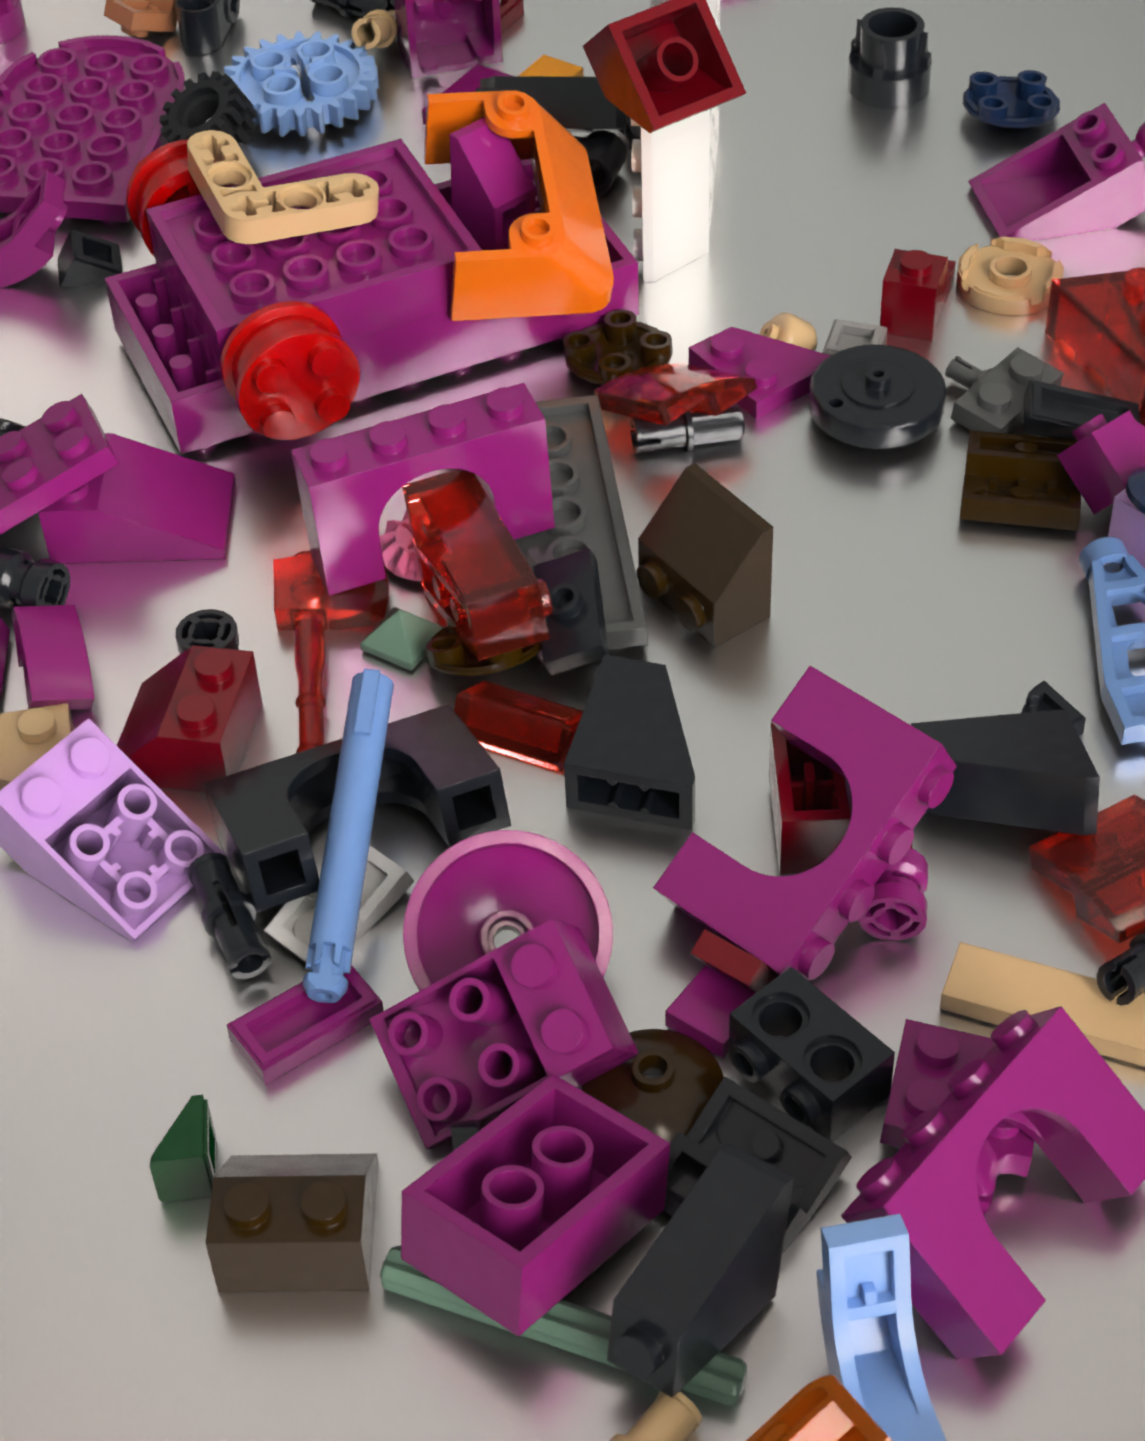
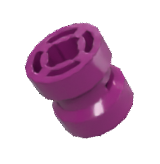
M909 848L906 855L897 864L888 865L874 885L875 894L864 915L858 919L862 929L869 935L882 940L899 941L910 939L920 934L926 927L928 902L923 893L927 890L928 863L925 857L918 851Z

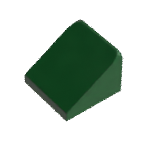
M203 1094L191 1096L150 1159L149 1167L158 1199L161 1202L211 1198L213 1177L217 1174L216 1133L208 1100L204 1099Z

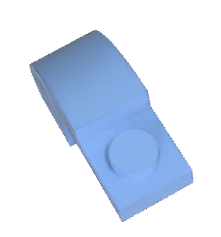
M895 1214L822 1227L823 1269L816 1270L821 1323L830 1375L835 1376L892 1441H946L927 1391L916 1344L911 1305L909 1233L901 1215Z

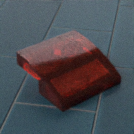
M661 364L626 373L594 390V393L598 395L600 408L603 411L667 426L689 410L718 416L758 387L755 379L751 377L688 364Z
M1134 794L1098 812L1097 834L1077 835L1057 832L1029 846L1032 870L1074 895L1077 918L1119 944L1145 930L1144 799Z

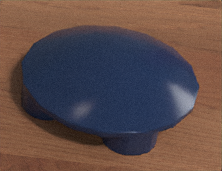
M1035 70L1022 71L1017 77H997L990 72H976L969 77L968 89L963 93V106L970 115L985 123L1000 127L1027 128L1040 126L1052 121L1060 112V100L1050 88L1046 87V75Z

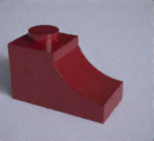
M894 250L882 285L880 326L887 327V334L932 342L954 281L956 261L948 260V257L932 255L922 250Z

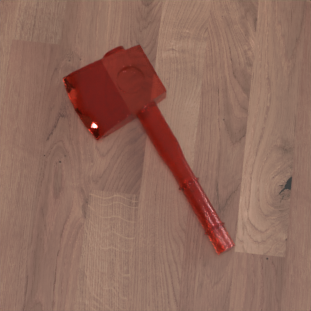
M301 551L292 557L273 560L274 613L277 631L294 630V665L298 680V697L295 704L298 708L299 747L296 753L324 744L323 708L326 706V699L323 696L325 669L324 630L370 626L385 618L389 595L385 563L386 579L329 596L312 560L310 551Z

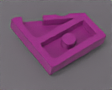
M729 327L689 347V365L756 420L810 392V380L813 372L821 362L831 356L735 327Z

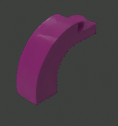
M48 170L18 209L0 220V288L13 285L30 277L45 266L53 257L56 230L61 225L68 206L63 203L66 181Z

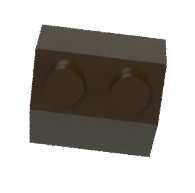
M694 463L684 469L638 538L639 567L636 571L638 582L650 598H657L672 611L685 629L690 632H696L710 646L716 648L770 617L773 526Z
M377 1153L231 1155L213 1177L205 1243L218 1292L369 1290L378 1173Z

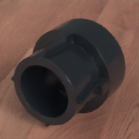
M888 7L873 10L867 13L862 20H857L856 37L851 41L848 68V90L856 100L872 107L895 109L911 106L926 97L930 87L932 57L928 51V32H924L925 23L917 13L905 8Z

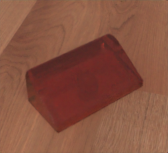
M486 680L457 694L454 707L455 713L484 749L555 772L564 771V762L583 710Z

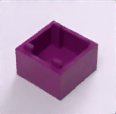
M394 0L399 52L412 79L473 68L477 64L484 66L503 62L499 0Z

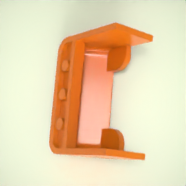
M508 90L427 94L424 141L425 165L451 163L450 134L485 118V122L490 130L497 135L510 139L520 160L531 159L541 213L522 215L514 220L509 228V249L455 252L450 306L451 321L582 314L597 312L606 307L612 296L614 275L585 147L537 101L523 92Z

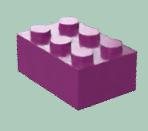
M552 1074L402 1190L401 1259L519 1337L665 1209L671 1143Z

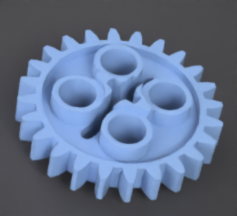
M298 31L294 39L288 40L282 34H278L277 42L275 43L261 39L259 40V49L244 47V56H233L231 58L232 66L224 67V74L228 75L253 104L252 107L255 109L257 117L252 120L256 125L260 123L261 133L264 134L274 127L279 128L280 136H285L290 129H297L300 136H305L307 129L313 127L319 133H325V125L329 123L341 128L343 127L342 118L346 117L357 120L359 119L358 110H370V100L377 99V89L379 88L374 56L367 55L365 46L355 48L353 39L340 43L339 34H334L328 39H322L320 31H316L311 38H304L302 32Z

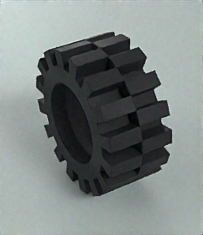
M212 71L210 77L205 72L198 74V82L196 83L191 78L183 82L186 89L180 92L176 88L171 94L175 101L173 103L165 102L162 108L167 114L160 116L159 123L163 126L160 130L169 143L187 140L195 133L201 131L216 130L231 135L238 144L240 142L246 145L250 140L246 131H254L256 123L252 120L257 117L256 111L252 107L253 104L228 75L224 74L222 76L220 72Z

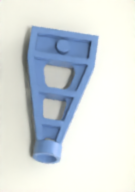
M1103 537L1092 541L1081 551L1079 565L1090 589L1101 700L1119 741L1123 745L1145 741V675L1134 676L1131 673L1127 653L1129 650L1145 648V622L1118 626L1112 606L1142 602L1145 605V569L1133 555H1129L1124 543L1120 539Z

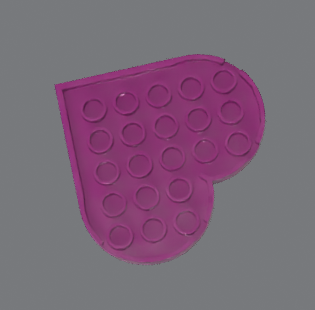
M116 35L85 36L59 41V48L47 50L39 58L32 51L15 61L0 76V212L10 215L16 211L48 170L66 181L63 203L68 208L64 219H93L106 223L128 222L130 216L126 207V191L132 173L140 160L168 143L160 130L163 127L159 123L160 116L167 114L162 108L165 102L173 103L175 101L171 94L176 88L180 92L186 89L183 83L185 82L184 71L179 61L174 63L168 59L165 49L159 45L138 38Z

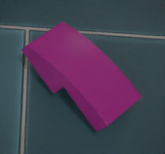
M75 605L13 607L12 617L18 665L23 667L28 709L68 703L70 710L91 709L95 699L84 635Z

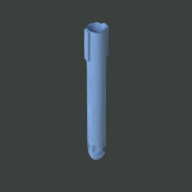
M364 669L363 672L353 676L305 965V969L311 970V972L304 975L302 983L308 998L321 1003H335L339 1001L348 989L349 982L344 977V973L350 974L394 688L393 681L381 674L380 670Z

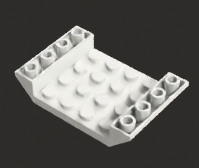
M651 0L650 8L670 0ZM706 0L720 31V0ZM719 106L651 134L641 127V139H633L632 172L642 173V185L633 186L632 214L633 217H642V229H634L633 256L637 261H643V282L654 283L709 253L719 141ZM631 119V126H640Z

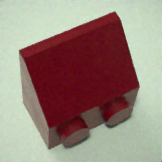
M706 0L667 1L608 24L583 45V49L605 98L650 134L746 94Z
M195 645L189 647L142 682L117 747L159 788L205 793L203 783L239 772L263 704L253 651Z

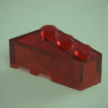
M1145 268L1053 279L1051 282L1045 333L1054 342L1063 339L1076 352L1074 361L1084 370L1092 367L1106 380L1105 390L1113 398L1138 403L1140 423L1145 426Z
M457 469L403 485L402 489L424 595L478 660H483L548 640L549 634L545 616L551 615L553 612L548 588L543 579H537L476 475L470 471Z

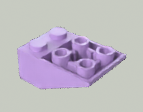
M89 718L0 790V847L26 873L132 943L195 887L189 879L188 868L196 858L208 853H221L227 857Z

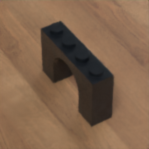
M449 704L388 723L376 804L397 803L417 808L426 814L449 847L474 835L498 831L511 826L500 768ZM342 739L203 783L217 838L257 912L318 891L319 876L308 834L319 823L330 817Z

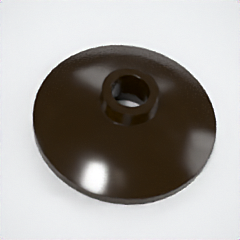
M644 1029L629 1032L639 1054L582 1085V1091L670 1143L678 1131L687 1136L724 1078L719 1063L701 1043L684 1034L663 1029ZM651 1074L661 1075V1077L656 1079H650L645 1076Z

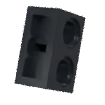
M792 967L729 1013V1057L736 1070L746 1080L752 1083L758 1081L780 1100L783 1109L789 1116L806 1126H810L814 1131L833 1142L890 1096L895 1052ZM824 1079H834L837 1081H828Z

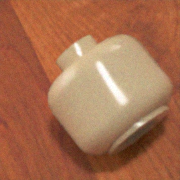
M783 312L775 315L763 325L759 334L810 350H815L817 347V334L812 324L791 313Z

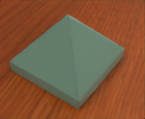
M394 606L360 643L361 650L412 671L425 657L426 644L436 633L445 627Z

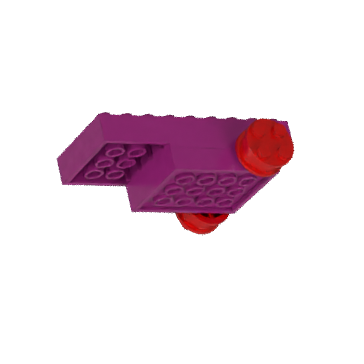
M189 139L165 144L137 163L126 191L128 214L135 227L141 233L146 247L155 257L156 263L104 278L115 331L181 454L205 449L214 444L250 433H259L265 437L277 440L305 438L343 419L348 414L352 402L363 401L368 397L404 386H412L423 380L453 371L464 370L469 366L502 356L513 355L519 351L551 341L562 340L571 332L582 331L585 328L604 322L605 315L613 310H629L639 315L638 261L601 216L614 275L612 296L606 307L597 312L582 314L451 321L450 306L455 252L485 251L487 249L474 240L453 211L451 180L434 184L402 139L258 178L263 187L345 173L364 174L377 182L379 202L378 214L369 223L256 244L236 243L229 240L222 233L189 173L187 142ZM531 159L521 160L535 187V213H541ZM225 185V186H223V187H238V186ZM293 207L294 209H299V210H301V209H310V208H305V207Z

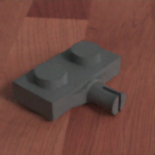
M1019 347L998 365L984 371L956 356L949 363L945 376L969 390L954 402L951 419L969 430L1010 434L1024 422V393L1029 381L1035 380L1060 386L1064 373Z

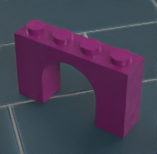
M525 383L498 388L486 394L451 404L439 405L427 411L392 421H384L372 427L334 438L322 439L316 443L291 450L311 557L329 596L386 579L379 537V521L383 509L390 498L403 485L431 471L462 469L476 474L479 507L499 544L555 528L545 418Z
M809 666L771 721L790 744L848 780L852 794V814L847 832L839 846L827 859L812 869L789 876H769L745 867L692 832L653 889L675 908L718 937L763 961L778 976L792 967L807 980H814L830 964L835 952L834 943L849 921H857L869 908L875 894L874 885L889 864H897L908 852L914 839L913 829L928 808L937 807L949 793L954 780L953 772L957 765L942 743L814 667Z
M1062 1006L1032 1015L1027 1010H1021L1001 1022L990 1036L995 1043L983 1057L974 1059L964 1065L950 1078L947 1087L951 1093L938 1107L926 1110L905 1128L902 1136L907 1142L893 1158H886L878 1162L859 1179L856 1188L860 1194L840 1215L846 1223L895 1214L901 1215L909 1233L911 1304L956 1359L1002 1355L1046 1301L995 1237L986 1222L980 1206L977 1192L978 1160L986 1138L1000 1121L1009 1123L1029 1135L1085 1204L1131 1196L1145 1180V1111Z

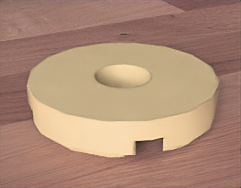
M999 237L991 239L990 246L978 249L979 243L969 247L959 258L956 287L963 299L974 307L989 313L1008 316L1033 314L1051 306L1061 295L1064 266L1060 260L1058 262L1051 258L1052 251L1040 243L1025 238Z

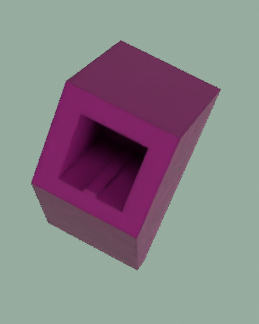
M482 118L450 134L452 209L479 245L487 250H503L509 248V228L514 220L522 215L535 213V187L510 139L494 133L487 126L485 118Z

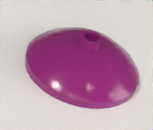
M498 830L474 835L458 842L440 854L427 867L412 891L403 924V943L408 969L415 985L421 991L497 949L494 944V938L499 932L511 930L520 936L543 922L554 918L581 929L604 978L609 965L613 944V924L607 898L596 876L576 854L552 839L518 830Z

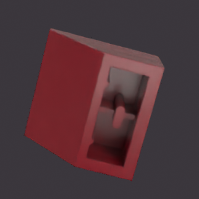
M771 722L769 783L779 874H799L823 862L841 843L851 820L852 794L848 780L790 744Z

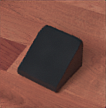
M70 230L57 260L60 287L74 288L105 283L104 278L122 273L120 247L117 243L77 230Z

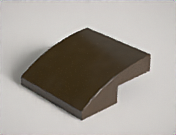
M970 430L959 519L1078 531L1081 493L1057 457L1058 454L1077 443V441Z

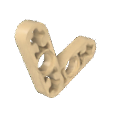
M207 130L195 133L187 142L189 173L222 233L229 240L236 243L256 244L362 225L371 222L378 214V184L373 178L364 174L345 173L263 187L237 141L231 135L222 131ZM225 185H233V186H238V187H223V186H225ZM293 207H305V208H310V209H301V210H299V209H294Z

